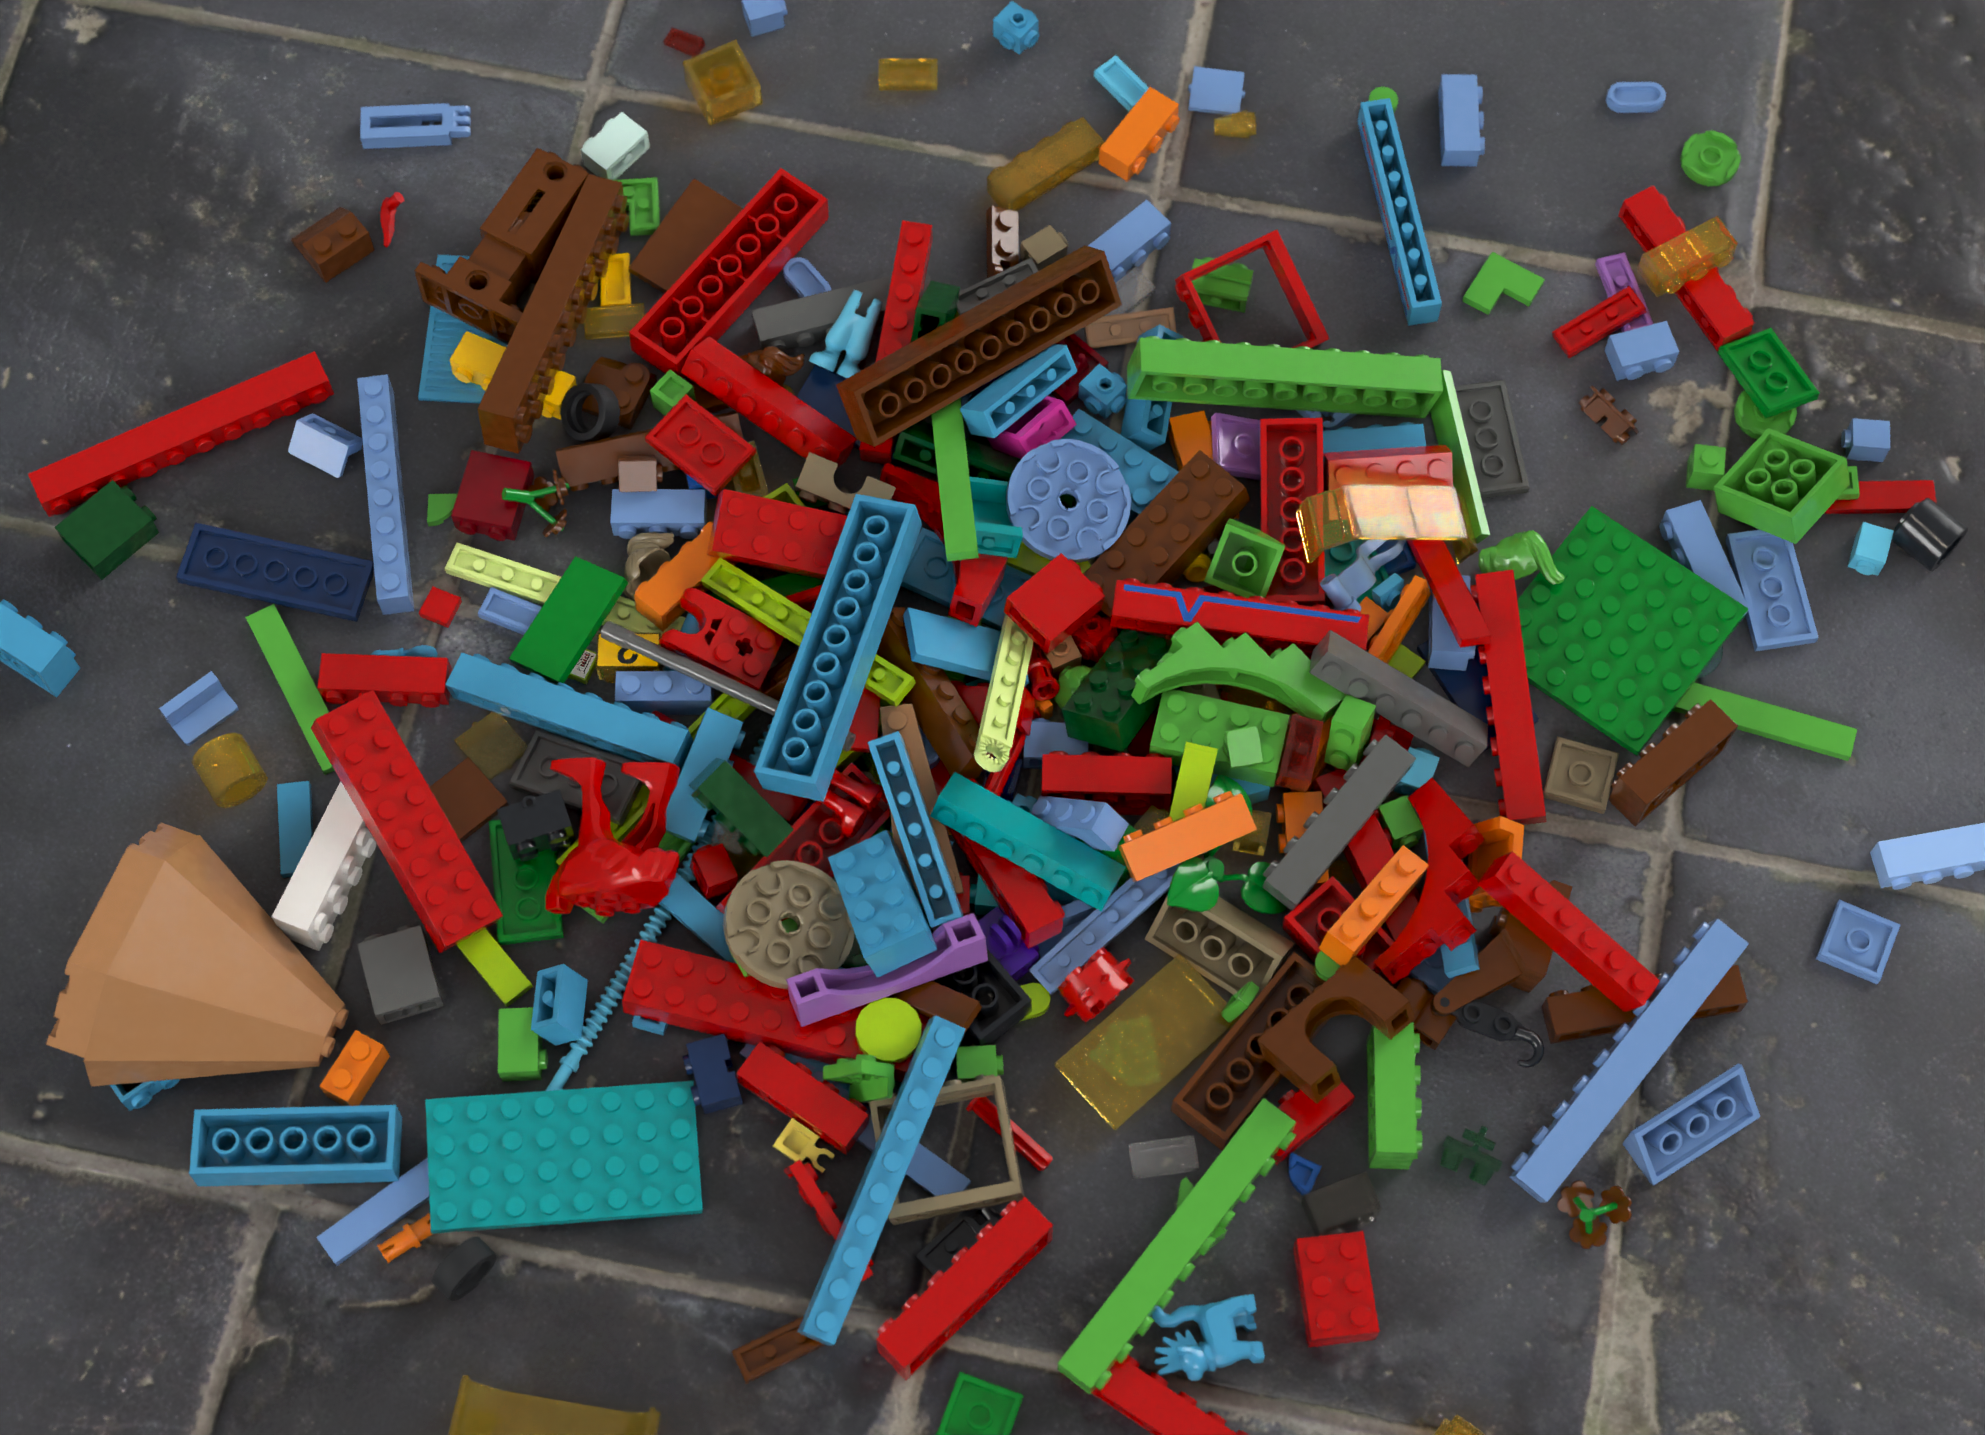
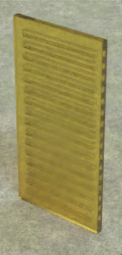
M1179 953L1054 1065L1110 1124L1112 1129L1117 1130L1238 1021L1240 1016H1237L1230 1023L1221 1016V1012L1227 1004L1226 1001Z

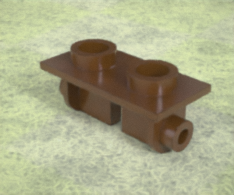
M1592 385L1590 388L1594 394L1591 397L1585 395L1579 401V404L1582 406L1581 410L1596 424L1605 416L1608 418L1601 426V429L1615 443L1625 444L1631 437L1628 434L1631 429L1636 434L1639 433L1634 426L1637 420L1625 408L1620 412L1612 404L1616 400L1604 388L1598 391Z

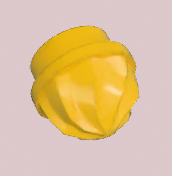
M1201 553L1183 574L1189 581H1204L1211 564V559L1207 554Z

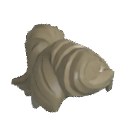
M640 533L628 541L627 553L629 557L625 563L624 574L628 584L623 591L627 597L635 600L634 594L637 587L642 582L649 581L656 575L659 567L664 562L671 561L670 555L664 549L674 542V533Z

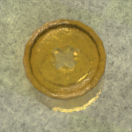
M227 733L215 737L199 748L192 759V765L216 805L221 808L233 807L244 803L260 792L267 783L268 777L242 734Z

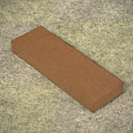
M1174 307L1103 316L1084 327L1086 344L1091 348L1137 343L1139 335L1159 324L1177 333Z

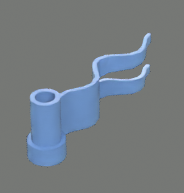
M1391 516L1387 518L1384 528L1378 534L1358 546L1356 549L1358 557L1338 576L1330 574L1321 580L1320 586L1334 605L1333 610L1356 609L1361 611V606L1356 599L1374 585L1376 581L1375 572L1402 552L1406 542L1404 536H1401L1393 547L1368 559V556L1390 537L1394 522Z

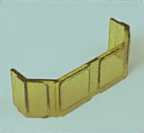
M1352 484L1307 497L1296 511L1307 563H1312L1324 550L1357 539L1451 540L1457 564H1461L1478 551L1466 500L1460 492L1456 493L1455 487L1426 485L1401 487Z
M463 1375L449 1435H657L662 1414L653 1407H650L649 1412L628 1413L507 1392L473 1382L468 1375Z

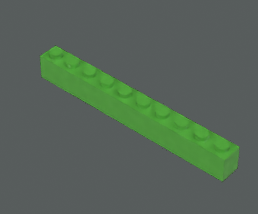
M1265 1098L1261 1100L1058 1362L1057 1370L1089 1395L1095 1388L1101 1391L1113 1375L1109 1372L1116 1361L1121 1364L1124 1362L1134 1348L1130 1344L1137 1333L1143 1336L1154 1322V1319L1150 1316L1158 1306L1164 1309L1175 1295L1171 1289L1176 1282L1180 1280L1184 1283L1196 1267L1192 1264L1199 1253L1203 1256L1207 1254L1216 1241L1212 1237L1219 1227L1224 1230L1227 1228L1236 1215L1233 1211L1239 1201L1246 1203L1256 1189V1186L1253 1185L1256 1178L1260 1174L1266 1177L1275 1165L1276 1160L1273 1159V1156L1279 1149L1285 1151L1296 1137V1134L1293 1133L1296 1121Z

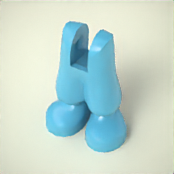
M854 289L838 319L825 337V350L811 354L809 362L834 372L839 355L845 350L846 355L836 374L849 378L860 372L858 364L868 355L873 331L883 302L874 298L872 304L867 309L866 317L860 316L855 311L860 305L863 293Z

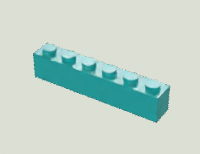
M954 772L938 796L930 817L1099 911L1103 910L1126 868L1124 865Z

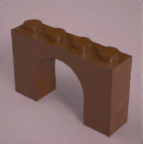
M1356 956L1346 965L1340 966L1331 978L1324 984L1317 986L1311 995L1299 1005L1292 1007L1284 1018L1274 1026L1266 1029L1258 1039L1264 1059L1316 1104L1341 1083L1336 1064L1311 1044L1315 1030L1324 1021L1338 1015H1356L1367 1020L1391 1040L1415 1020L1410 1000Z

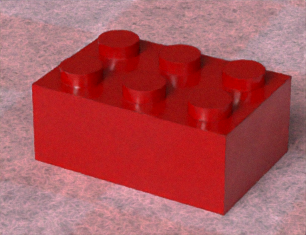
M1332 876L1284 917L1282 928L1315 963L1316 956L1321 951L1318 948L1325 935L1355 899ZM1380 927L1356 957L1378 974L1381 970L1374 961L1394 943V940Z
M1364 1231L1297 1238L1293 1246L1308 1347L1375 1340L1380 1331Z

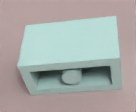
M621 112L615 118L609 119L594 138L591 137L584 143L581 149L583 164L596 176L616 180L650 148L648 133Z

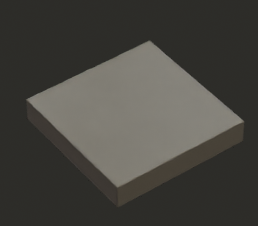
M1557 736L1543 789V797L1604 814L1619 753Z

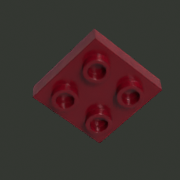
M1074 333L1055 343L1067 345L1077 368V372L1051 392L1054 397L1062 400L1066 407L1078 397L1079 383L1099 363L1106 369L1109 366L1108 361Z

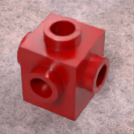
M1095 614L1071 636L1082 658L1085 660L1090 659L1097 663L1116 639L1118 633L1116 627H1110L1109 618H1102Z

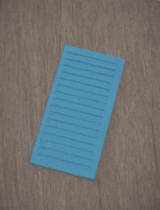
M437 254L436 266L443 269L447 274L460 256ZM461 256V257H463V258H465V259L468 260L470 256ZM430 306L418 399L425 401L480 403L486 391L481 385L472 382L464 383L458 380L452 373L450 358L466 331L504 347H507L508 344Z

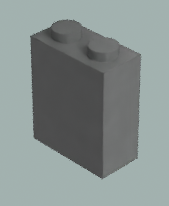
M404 925L399 927L394 933L370 935L363 942L357 943L374 1013L380 1025L444 1006L427 938L421 925Z

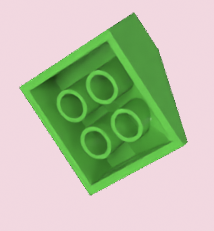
M1768 428L1714 486L1718 513L1797 544L1850 485L1847 458Z

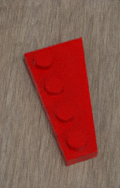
M798 1160L783 1170L789 1179L795 1177L799 1183L797 1185L799 1194L806 1204L811 1208H815L817 1211L815 1213L817 1221L828 1236L832 1235L836 1241L844 1220L840 1222L833 1211L837 1208V1205L827 1191L821 1193L815 1181L819 1178L810 1163L807 1162L803 1165L801 1160ZM871 1258L861 1282L873 1275L870 1267L874 1263Z

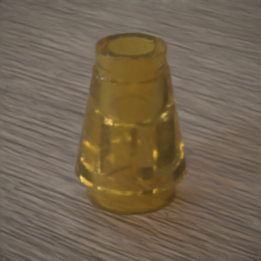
M1246 109L1221 116L1220 118H1214L1215 136L1250 139V136L1257 135L1255 111L1248 112Z

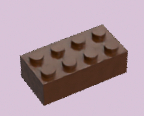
M1711 699L1703 706L1699 703L1693 706L1686 713V720L1680 726L1677 723L1672 724L1663 733L1662 737L1664 739L1659 744L1650 743L1640 753L1639 756L1641 758L1634 765L1628 762L1617 773L1618 778L1611 785L1613 791L1608 800L1634 826H1637L1726 748L1738 725Z

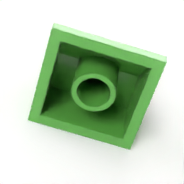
M1229 518L1204 582L1245 598L1250 596L1266 598L1286 545L1257 528Z

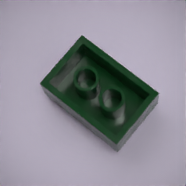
M715 758L689 784L694 790L691 794L692 798L704 809L710 810L712 808L717 813L714 817L715 821L727 832L733 833L735 831L740 836L737 843L753 856L759 854L768 857L794 830L726 760Z

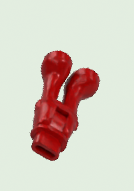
M835 769L830 784L854 798L860 806L849 802L829 789L824 802H818L830 808L841 818L842 832L849 838H853L866 819V811L871 813L881 801L884 789L876 783L864 784Z

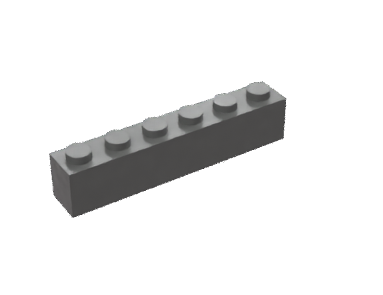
M928 270L926 273L923 294L931 281ZM892 275L751 310L760 349L763 350L766 347L775 346L784 352L786 349L798 346L808 347L815 342L825 340L826 335L838 319L854 289L863 293L860 305L855 311L860 316L866 317L867 309L872 304L874 298L883 302L875 327L883 326Z
M1330 630L1312 651L1310 673L1344 694L1376 705V713L1463 765L1469 767L1487 747L1488 724Z
M1386 734L1380 742L1374 739L1363 752L1366 759L1360 766L1354 763L1343 776V779L1347 782L1340 790L1336 787L1331 790L1323 801L1327 805L1320 814L1315 811L1303 825L1307 829L1300 839L1294 836L1283 849L1286 856L1281 862L1278 863L1274 860L1263 873V876L1267 879L1262 888L1291 911L1301 903L1413 766L1416 757Z

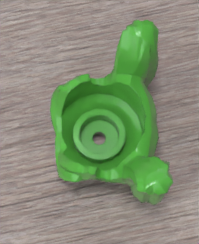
M1533 530L1518 532L1512 536L1505 537L1496 546L1482 549L1479 553L1478 565L1481 574L1513 569L1514 579L1519 580L1540 570L1545 579L1553 585L1562 583L1565 578L1555 567L1545 541Z

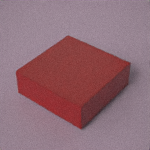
M432 586L419 611V615L424 619L449 628L462 603L461 597Z

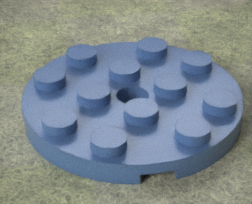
M1058 439L1035 449L1033 448L1015 467L1006 489V510L1011 526L1022 527L1023 537L1021 541L1038 555L1053 560L1062 553L1068 560L1072 559L1077 563L1088 561L1103 554L1121 536L1130 515V489L1119 471L1118 464L1100 448L1080 440ZM1071 494L1076 499V506L1065 509V506L1060 501V496Z

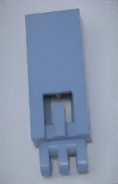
M449 103L361 107L360 140L363 149L452 145V138L469 137L471 135V129L468 127L471 125V118L468 117L471 115V108L469 106H450ZM441 121H442V125H434V124H433V122H441ZM423 122H429V126H423Z

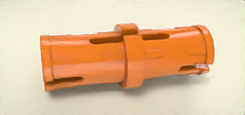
M430 1213L411 1225L405 1224L402 1226L404 1230L382 1244L377 1245L388 1264L412 1247L417 1249L421 1246V1241L432 1235Z

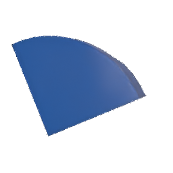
M1291 1152L1288 1161L1289 1179L1293 1187L1302 1196L1308 1198L1322 1166Z

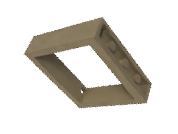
M984 1074L975 1077V1081L962 1083L961 1080L946 1081L941 1087L934 1107L995 1095L1010 1182L904 1203L899 1202L897 1193L888 1215L893 1225L1009 1203L1013 1200L1019 1201L1024 1198L1005 1088L1001 1076H994V1074L984 1076ZM893 1093L892 1098L869 1102L876 1143L886 1122L885 1116L889 1115L895 1101L896 1093Z

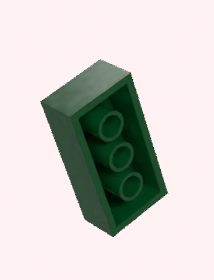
M1122 629L1062 708L1068 737L1124 752L1156 709L1162 697V693H1159L1139 705L1131 696L1137 684L1135 678L1144 669L1149 668L1152 670L1155 668L1158 661L1168 653L1172 641L1130 629Z

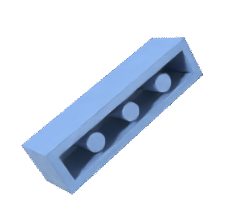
M1985 823L1877 842L1870 855L1880 888L1892 886L1893 890H1899L1909 887L1913 882L1923 881L1924 884H1932L1941 881L1946 876L1954 875L1956 879H1960L1974 874V871L1985 870Z

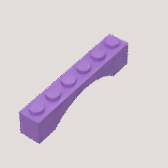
M974 913L944 923L932 933L938 950L881 977H877L870 966L867 965L850 969L816 968L786 979L790 1002L801 1027L988 961L986 938Z

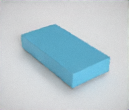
M1117 55L1094 71V77L1129 112L1149 88Z

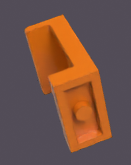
M1502 816L1474 824L1485 838V841L1468 856V869L1478 881H1480L1495 859L1512 851L1522 859L1524 825ZM1480 886L1469 897L1471 913L1482 912L1483 908L1491 906H1502Z

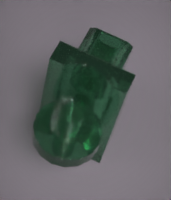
M1482 1125L1478 1134L1466 1128L1462 1135V1138L1473 1142L1472 1146L1447 1135L1443 1143L1445 1149L1440 1165L1457 1172L1465 1156L1476 1162L1469 1178L1485 1186L1494 1171H1499L1502 1161L1478 1150L1481 1146L1489 1151H1493L1496 1142L1485 1137L1488 1128Z

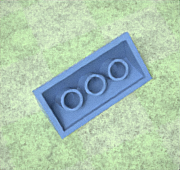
M1738 1063L1630 1132L1622 1144L1653 1186L1760 1118L1743 1066Z

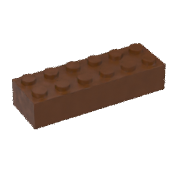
M1199 450L1122 532L1117 541L1084 573L1090 581H1095L1102 588L1105 595L1102 609L1098 614L1102 618L1107 617L1111 620L1113 596L1117 580L1133 578L1144 584L1167 583L1172 585L1222 532L1229 518L1234 519L1249 503L1250 497L1246 487ZM1117 628V630H1118L1119 632H1121L1122 629H1123V628Z
M1293 952L1173 1099L1171 1111L1223 1151L1263 1098L1266 1099L1284 1075L1264 1059L1258 1039L1266 1029L1274 1026L1284 1018L1292 1007L1299 1005L1311 995L1317 986L1326 982L1318 977L1314 966ZM1328 1020L1324 1021L1315 1030L1311 1042L1320 1032V1030L1324 1027V1025L1328 1022Z

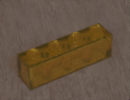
M1084 117L1079 118L1075 122L1070 121L1056 134L1041 139L1034 148L1016 155L1013 161L1007 165L995 168L987 177V193L999 207L1017 212L1099 160V150L1104 141Z

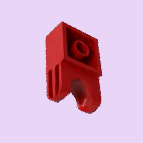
M695 588L685 589L681 596L682 608L696 618L699 623V632L687 634L675 629L668 630L662 634L659 640L660 646L758 691L784 637L760 621ZM739 649L744 652V656L738 653Z

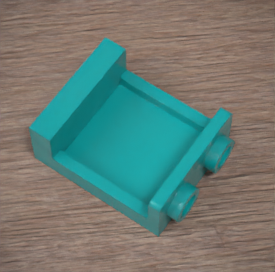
M970 477L978 553L1017 558L1023 532L1022 527L1011 526L1006 510L1008 482Z

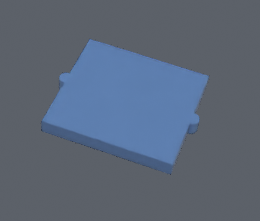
M1194 66L1192 84L1188 86V91L1191 92L1188 110L1239 116L1241 99L1245 97V92L1242 90L1245 72Z

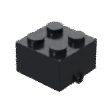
M560 789L537 797L527 795L521 802L497 809L513 860L520 858V861H529L538 857V852L550 848L551 851H560L569 847V842L575 841ZM531 799L533 803L532 805H527L526 801Z

